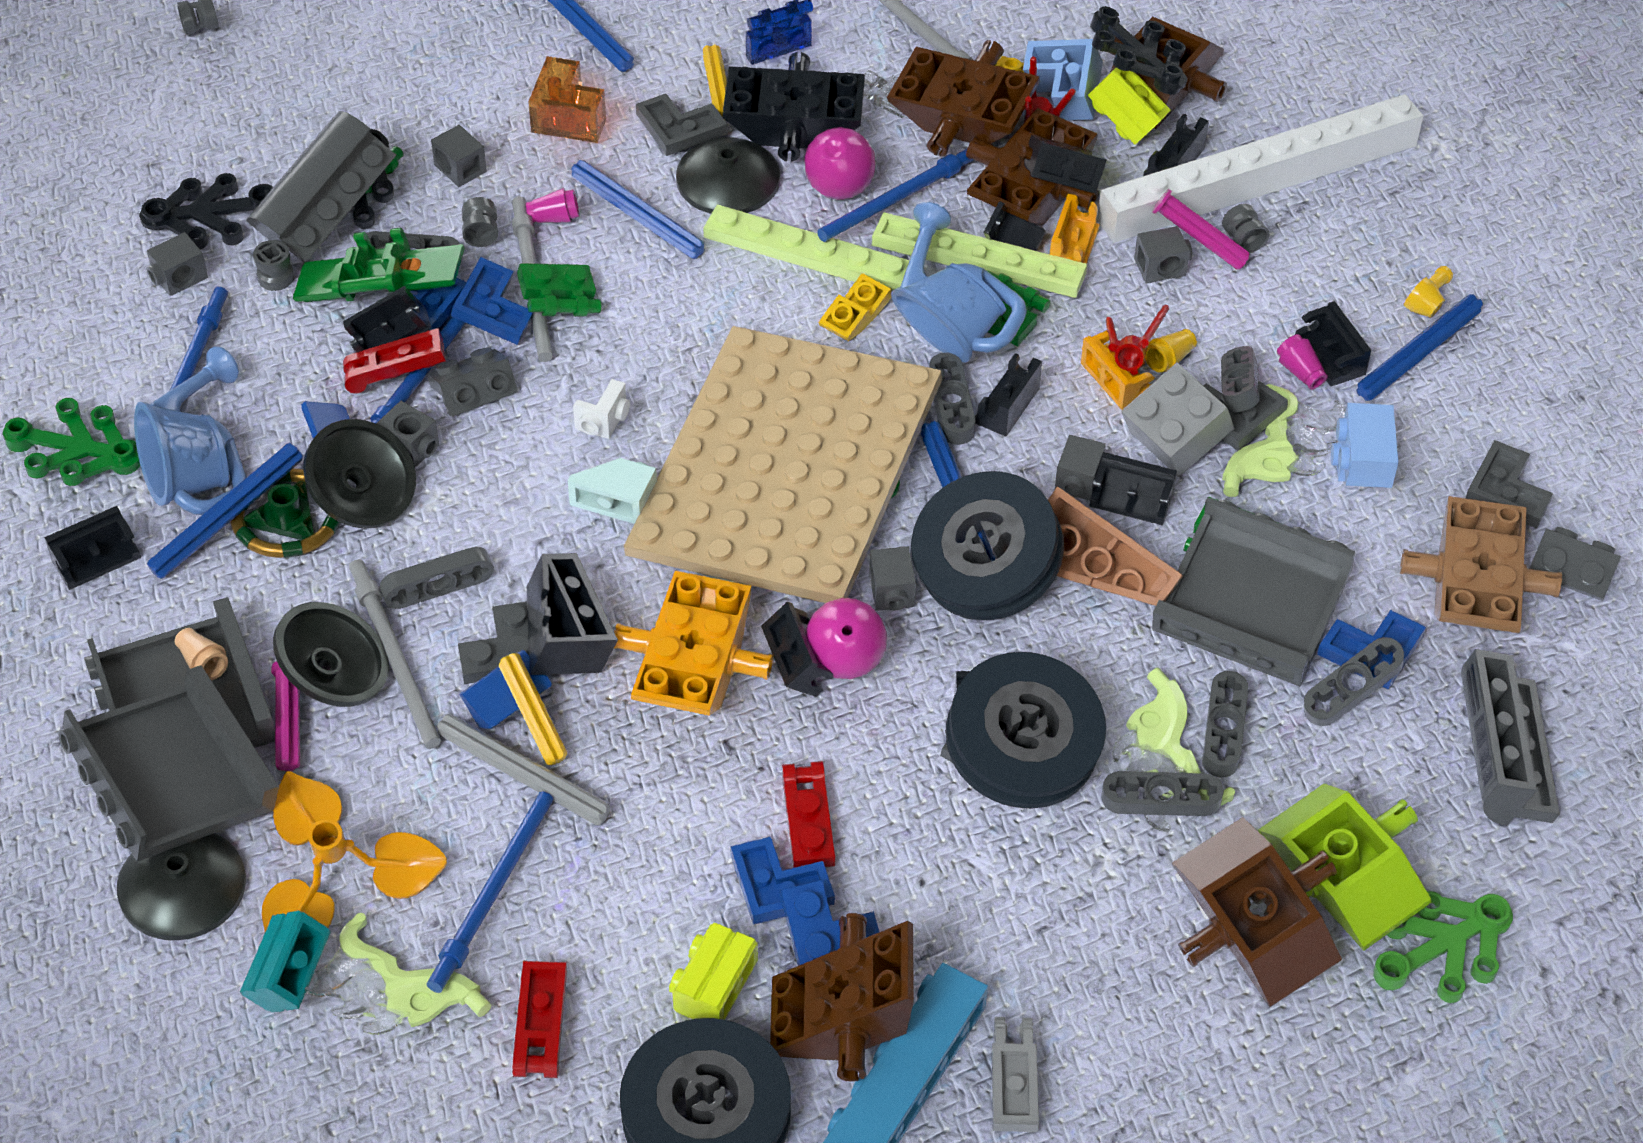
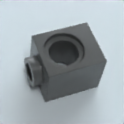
M457 125L431 139L434 165L458 187L487 172L484 146L461 125Z
M1178 226L1138 233L1134 260L1145 283L1183 277L1187 273L1188 261L1192 260V247L1190 241L1184 239Z
M185 232L147 250L150 266L146 268L147 273L155 286L161 285L169 296L208 278L203 253Z
M403 401L397 403L376 423L393 433L403 443L412 458L414 467H417L425 458L433 455L439 446L436 420Z
M1069 434L1057 466L1055 489L1058 486L1073 498L1090 501L1094 486H1092L1101 461V456L1105 452L1106 443Z
M909 546L870 550L869 577L875 611H895L914 607L916 582Z

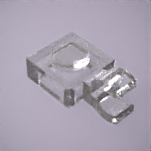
M867 70L864 73L863 97L874 99L876 106L903 118L905 115L887 99L898 77L892 75L888 80H885L877 73Z

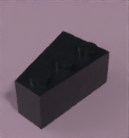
M577 553L541 554L526 586L530 675L601 673L618 639Z

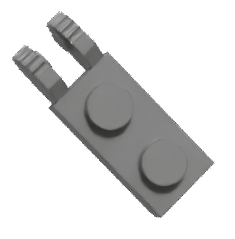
M995 1017L994 1043H992L991 1051L993 1131L1038 1132L1037 1044H1033L1032 1018H1022L1019 1027L1021 1044L1006 1043L1007 1024L1005 1023V1017Z

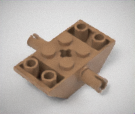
M1448 496L1438 555L1403 549L1400 574L1434 578L1436 582L1434 615L1439 621L1520 633L1523 591L1551 595L1553 597L1559 596L1562 572L1555 573L1528 569L1527 564H1524L1527 507Z

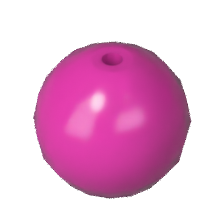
M844 127L827 129L817 135L808 145L805 154L806 177L811 186L826 198L835 200L853 198L862 193L872 182L876 166L875 153L868 140L855 130Z
M839 598L825 603L813 613L806 626V636L818 663L823 664L833 673L834 678L854 679L868 674L880 663L886 651L887 631L882 618L870 605L858 599Z

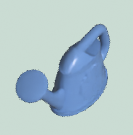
M932 202L917 204L913 210V216L920 224V232L902 284L891 292L892 300L898 311L931 345L942 353H952L958 356L964 363L972 358L973 351L989 353L1004 348L1015 337L1025 319L1027 309L1024 300L984 268L972 264L952 263L946 266V269L927 277L924 265L932 236L936 230L947 228L950 225L951 216L939 204ZM1005 302L1012 308V312L999 334L984 338L998 317L1006 312V307L1003 303Z
M218 346L208 350L206 354L207 364L200 372L152 403L138 402L136 405L134 430L139 462L148 490L159 506L168 505L170 501L174 500L185 511L196 515H203L230 491L208 500H199L191 495L215 487H226L229 482V475L233 484L231 490L247 478L234 441L235 439L222 423L213 419L210 415L202 414L200 416L180 412L181 404L209 382L219 380L220 382L230 384L234 383L238 378L239 369L234 357L227 350Z

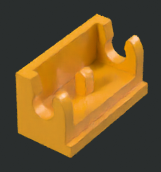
M1068 194L1051 240L1050 255L1087 264L1100 225L1096 223L1098 208L1095 202H1091L1088 209L1089 212L1083 213L1077 208L1079 204L1077 195Z
M1107 330L1091 337L1089 335L1083 338L1081 364L1121 410L1151 385L1149 382L1155 379L1150 372L1142 374L1138 372L1137 375H1132L1130 371L1123 370L1116 364L1115 352L1109 350V343L1104 345L1105 342L1109 341Z

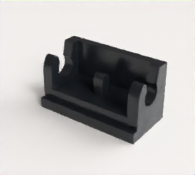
M1183 114L1177 121L1176 131H1174L1160 151H1155L1150 156L1148 167L1144 171L1143 176L1196 160L1205 149L1209 120L1200 117L1194 127L1195 130H1191L1186 125L1187 115Z
M1031 134L1028 144L1033 149L1031 159L1024 160V166L1030 171L1029 175L1031 177L1096 194L1107 159L1092 150Z
M405 286L343 321L345 330L354 338L350 345L356 352L432 330L426 307Z
M1335 301L1329 302L1327 306L1309 311L1302 316V320L1305 323H1311L1312 321L1314 323L1296 330L1295 335L1299 334L1303 339L1310 341L1324 372L1328 375L1326 381L1331 387L1366 375L1371 349Z
M1014 354L1008 363V370L989 397H984L978 404L975 424L1007 436L1040 389L1042 361L1033 357L1027 367L1028 370H1025L1018 364L1020 360L1019 354Z
M1103 452L1092 486H1094L1089 507L1163 526L1173 497L1177 470Z
M117 505L44 537L51 561L69 590L141 558L140 552L132 540L135 537Z
M786 602L761 625V628L785 686L817 697L823 689L821 684L815 681L814 678L824 676L826 679H833L834 676L823 664L818 663L802 625V623L808 624L810 620L808 614L805 611L794 608L793 603Z

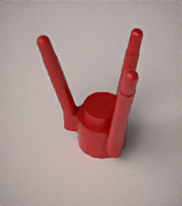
M1032 56L1030 58L1029 74L1037 76V59ZM1071 88L1055 108H1053L1047 98L1037 97L1035 90L1032 97L1027 96L1025 98L1024 123L1037 108L1060 117L1061 112L1075 95V89Z
M1168 305L1162 306L1142 337L1130 335L1122 338L1121 341L1118 340L1113 319L1111 317L1106 318V328L1110 340L1108 348L1110 351L1115 352V362L1121 369L1130 371L1132 375H1137L1139 369L1146 364L1147 346L1169 310Z

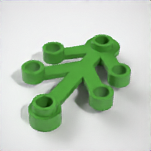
M1427 891L1432 904L1437 908H1423L1418 912L1421 918L1412 916L1402 923L1404 927L1395 928L1387 936L1392 939H1402L1407 934H1413L1432 939L1405 955L1395 951H1387L1380 954L1373 970L1375 981L1385 990L1400 989L1406 984L1409 973L1447 952L1445 972L1440 978L1437 994L1440 999L1447 1003H1456L1461 1000L1466 987L1465 981L1462 978L1466 941L1480 933L1479 955L1474 958L1470 973L1474 980L1479 983L1487 984L1492 982L1496 978L1499 969V963L1496 959L1498 935L1505 933L1513 921V913L1509 903L1499 895L1486 894L1478 898L1474 903L1445 898L1434 891ZM1441 913L1466 919L1457 925L1433 921L1438 919ZM1485 915H1492V916H1494L1496 919L1488 918V917L1485 916ZM1485 965L1489 967L1491 971L1484 972L1481 969H1479L1478 966ZM1384 972H1392L1396 977H1390ZM1444 985H1453L1458 991H1449Z

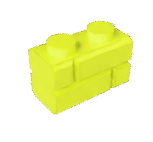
M1118 68L1109 73L1088 94L1094 109L1102 115H1107L1116 125L1118 134L1126 140H1131L1134 145L1171 111L1135 72L1123 71Z
M714 922L710 924L704 936L701 934L696 935L689 949L688 957L691 959L685 970L678 968L675 971L669 985V992L673 995V1009L676 1013L691 1019L715 1018L725 1020L758 961V942L754 938L739 932L734 933L732 929Z

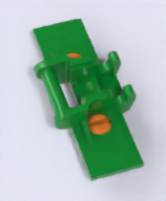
M402 228L390 229V236L393 242L386 243L383 249H375L366 232L354 233L353 238L357 246L347 248L345 258L304 262L292 298L295 302H313L345 298L346 301H354L355 295L360 292L388 290L390 293H393L403 286L409 291L450 287L456 282L465 247L463 244L410 250L404 230Z

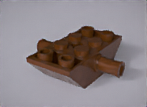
M1152 16L1149 21L1159 22L1165 28L1157 46L1156 57L1165 64L1166 57L1163 55V50L1168 40H1178L1186 46L1183 58L1179 61V67L1186 75L1187 83L1183 89H1180L1178 94L1169 95L1162 93L1155 88L1153 84L1154 78L1136 73L1171 109L1154 127V129H1157L1188 93L1195 91L1213 99L1215 102H1219L1226 91L1227 82L1206 74L1223 55V48ZM1144 26L1134 36L1142 44L1144 43V37L1141 33ZM1115 37L1114 42L1123 44L1117 37ZM1114 65L1112 66L1110 73L1116 68Z
M986 40L975 61L916 46L890 90L887 99L922 130L933 133L926 147L936 156L940 148H942L939 155L943 157L947 154L954 139L970 143L974 137H977L986 143L992 144L1012 133L1025 110V98L1027 96L1032 97L1040 83V77L996 66L999 58L1004 53L1003 47L996 41H993L989 49L991 40Z
M1037 108L1004 147H995L977 137H974L973 141L970 142L966 151V157L987 167L967 189V195L994 207H997L999 201L1005 203L1006 212L1044 226L1063 201L1066 200L1068 194L1077 195L1078 206L1087 211L1091 202L1096 203L1098 199V190L1095 194L1031 177L1029 175L1030 171L1024 166V160L1031 159L1033 149L1028 144L1031 134L1093 150L1098 134Z
M1244 817L1240 818L1172 862L1173 867L1209 918L1208 926L1185 941L1178 943L1183 955H1186L1196 947H1200L1189 954L1186 959L1192 967H1195L1199 962L1222 947L1230 949L1269 1008L1342 960L1322 916L1306 894V892L1329 877L1337 874L1334 864L1330 862L1316 871L1317 868L1327 862L1326 860L1329 859L1325 852L1320 851L1317 855L1291 871L1272 844ZM1251 900L1257 905L1263 902L1267 905L1263 913L1264 916L1261 917L1250 912Z
M848 913L846 917L841 916L839 919L840 948L772 977L770 1044L780 1057L838 1060L837 1076L841 1080L856 1082L859 1081V1078H865V1049L904 1035L907 1032L914 1003L913 923L908 920L866 937L867 918L861 914Z

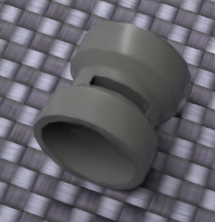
M187 0L177 2L185 35L194 34L201 28H206L207 30L219 28L212 0H198L193 3ZM193 8H195L199 23H197Z
M474 197L463 204L462 221L464 223L462 225L463 239L469 245L486 247L496 241L498 237L496 223L497 208L493 201L484 197Z
M1239 204L1230 209L1223 217L1222 227L1227 234L1233 237V241L1249 253L1259 250L1268 241L1270 236L1269 230L1262 221L1258 220V215L1251 205Z
M268 240L257 245L253 251V258L257 267V278L260 286L266 290L279 291L291 285L294 280V273L290 264V252L287 245L277 240Z

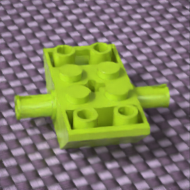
M1322 784L1258 829V832L1272 844L1291 871L1317 855L1320 851L1327 854L1329 859L1326 860L1327 862L1317 868L1316 871L1332 862L1337 870V874L1329 877L1306 892L1308 897L1317 898L1360 948L1365 951L1432 903L1429 894L1404 852L1392 839L1410 825L1417 823L1418 817L1411 806L1405 809L1408 803L1401 799L1396 805L1376 819H1373L1348 791Z

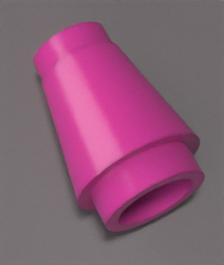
M562 188L531 202H526V211L532 217L533 223L572 222V218L579 217V208L574 189L566 191L565 188Z
M1299 334L1293 335L1278 347L1279 363L1307 385L1310 390L1318 388L1328 378L1308 339H1303Z

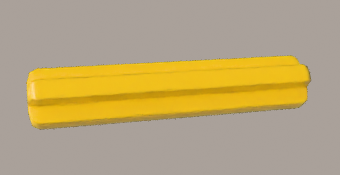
M716 44L712 46L706 45L703 48V60L711 100L723 117L727 78L721 48Z
M512 653L503 657L500 660L499 668L545 763L549 766L560 763L566 759V748L521 656L518 653Z

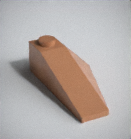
M1058 486L1049 497L1048 501L1060 523L1064 537V555L1057 577L1156 606L1159 600L1166 601L1182 579L1183 575Z

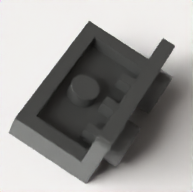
M486 347L473 351L470 354V358L462 361H445L436 366L437 370L427 373L430 387L442 395L447 414L450 416L461 414L517 392V386L508 357L496 349Z
M1556 527L1555 531L1546 528L1529 569L1555 573L1562 572L1561 586L1603 601L1620 562L1621 556L1614 554L1616 549L1599 541H1593L1592 545L1577 540L1578 535L1562 527Z

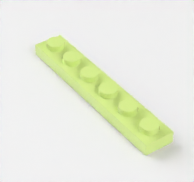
M718 204L703 227L704 238L853 282L863 273L891 288L892 291L901 286L910 261L835 238L823 242L819 239L817 233Z
M883 212L872 235V246L911 256L920 232V224L916 220ZM948 228L936 230L932 236L926 260L945 265L952 263L976 265L997 275L1003 273L1011 277L1012 282L1073 298L1077 297L1087 270V264L989 240Z

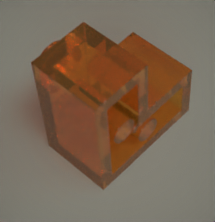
M547 56L528 101L531 133L598 143L606 122L604 89L582 86L580 61Z

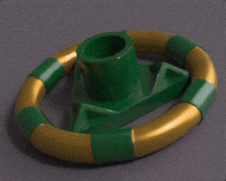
M294 468L273 485L275 487L269 491L267 496L268 502L244 517L248 509L247 507L231 521V527L236 538L247 549L275 558L301 556L319 548L335 534L341 523L327 514L320 529L314 533L303 469ZM248 527L298 540L281 544L266 542L259 539Z

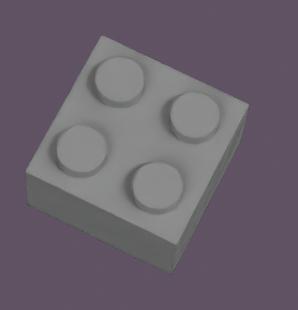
M1178 362L1121 411L1129 432L1169 469L1177 470V477H1180L1234 429L1228 408Z

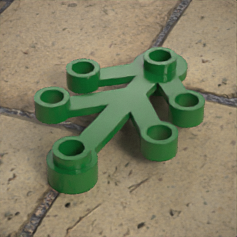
M73 398L61 399L55 406L58 419L66 423L72 436L35 429L30 422L19 417L10 419L3 429L6 446L13 452L27 451L34 444L61 450L49 456H45L42 453L28 455L24 460V465L28 476L31 478H42L49 471L60 467L59 471L63 483L67 486H76L81 484L84 479L112 469L117 474L127 475L135 472L140 467L136 441L123 439L115 425L116 421L113 410L107 405L95 407L91 411L90 416L94 428L103 432L108 444L93 441L80 418L81 412L78 402ZM87 456L97 457L83 465L77 461Z

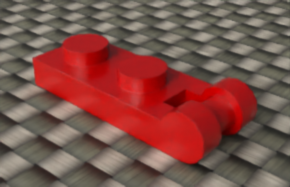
M439 328L346 356L343 360L346 390L354 394L361 393L366 389L367 384L384 379H393L404 373L421 368H430L438 363L445 362L444 343Z
M823 761L810 762V766L796 768L794 764H783L782 781L793 868L823 861L825 867H834L835 851ZM812 782V789L797 790V784Z
M523 961L513 1053V1077H527L528 1073H544V1078H558L567 980L566 962ZM529 1047H545L544 1056L529 1055Z

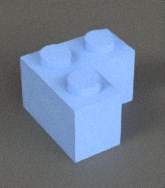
M1093 39L1028 41L1023 71L1029 74L1030 58L1032 56L1036 57L1037 76L1040 77V83L1037 86L1036 92H1052L1051 99L1056 107L1071 88L1076 91L1075 95L1061 112L1060 118L1094 119L1095 109L1088 94L1100 83L1103 61L1099 51L1092 46Z
M1347 403L1344 418H1338L1336 439L1339 442L1332 443L1331 465L1337 466L1338 481H1345L1346 486L1392 488L1398 467L1394 406Z

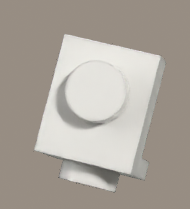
M611 379L597 405L576 400L573 405L575 428L589 435L610 439L619 421H624L629 412L630 400L626 399L625 383Z

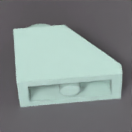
M619 458L572 474L568 479L569 503L574 507L635 524L657 482L656 468L642 462Z

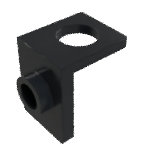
M999 201L984 230L985 237L989 240L1037 251L1046 234V230L1006 212L1005 203Z

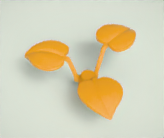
M287 771L279 784L276 804L273 810L274 824L280 837L292 845H303L309 841L315 856L313 859V882L311 887H309L302 880L289 879L272 887L262 905L264 930L266 932L272 915L287 914L293 911L304 912L329 928L334 917L335 905L329 895L317 892L321 884L322 866L324 863L332 864L338 862L344 857L346 851H350L366 865L375 867L373 881L377 889L386 896L398 899L415 896L427 888L446 867L447 858L432 842L405 832L390 833L381 837L375 845L376 859L369 857L355 846L353 840H345L339 824L342 814V803L339 795L330 786L322 782L304 778L291 771Z

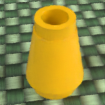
M1183 329L1152 339L1147 347L1146 363L1156 372H1166L1175 363H1180L1196 347V337L1192 331Z

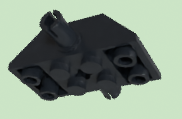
M798 52L792 53L789 56L788 70L729 66L723 119L752 142L760 146L779 147L778 156L784 161H787L788 151H791V162L800 157V148H808L813 139L827 129L844 127L856 130L861 126L865 74L809 71L810 57L801 52L800 62H797Z

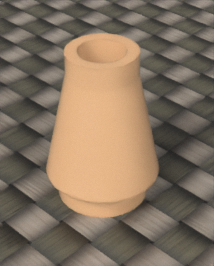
M185 628L176 635L175 645L180 649L190 669L202 665L211 680L217 679L225 672L228 666V658L225 649L221 645L198 634L192 628Z

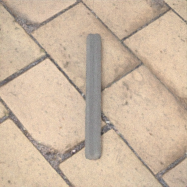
M446 714L439 721L437 728L440 736L535 791L549 793L553 797L554 802L597 826L602 825L605 819L608 818L610 814L608 803L452 714Z

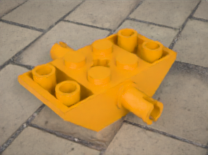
M674 571L655 628L652 627L651 631L617 623L614 633L618 641L614 649L619 648L645 654L631 692V700L710 716L722 707L731 676H733L734 672L768 680L772 670L773 655L741 649L751 596V586Z

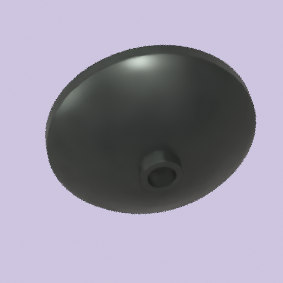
M722 137L705 141L690 149L681 158L677 166L676 183L681 196L690 205L701 211L712 214L718 204L749 213L761 208L774 197L780 184V169L774 156L762 146L746 139Z
M345 419L331 423L313 438L305 453L303 471L308 491L317 505L326 514L345 525L357 528L384 526L397 519L411 503L416 488V472L412 458L403 443L393 433L378 424L361 419ZM347 479L352 480L356 484V488L351 487L347 483Z
M324 602L304 603L289 610L275 629L273 650L280 669L297 689L314 700L338 707L361 705L374 698L387 680L389 660L380 637L366 621L348 609Z
M216 833L138 862L131 853L123 864L117 880V898L125 918L133 927L153 938L186 940L204 935L223 924L239 906L246 886L244 864L235 847ZM182 866L178 870H171L175 867Z

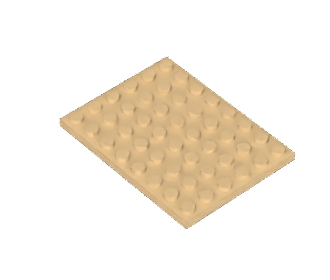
M732 326L657 477V482L624 544L625 556L822 603L839 598H848L941 384V370Z

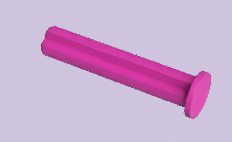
M1168 189L1158 200L1152 212L1154 214L1159 212L1232 267L1238 270L1241 269L1249 259V252L1171 195L1172 190Z
M276 661L271 666V673L275 677V766L280 771L294 772L300 766V690L287 679Z

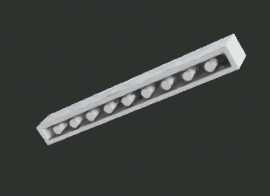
M1404 94L1102 189L1100 192L1097 221L1112 242L1115 243L1137 236L1138 233L1149 232L1174 224L1159 212L1156 214L1152 212L1158 200L1168 189L1172 190L1171 195L1200 216L1417 146L1423 114L1408 96Z

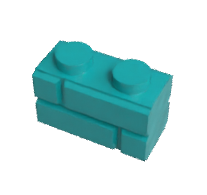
M301 911L272 915L241 987V995L272 1013L281 1012L284 1009L287 1011L299 1009L306 993L305 987L309 986L331 933L330 929Z

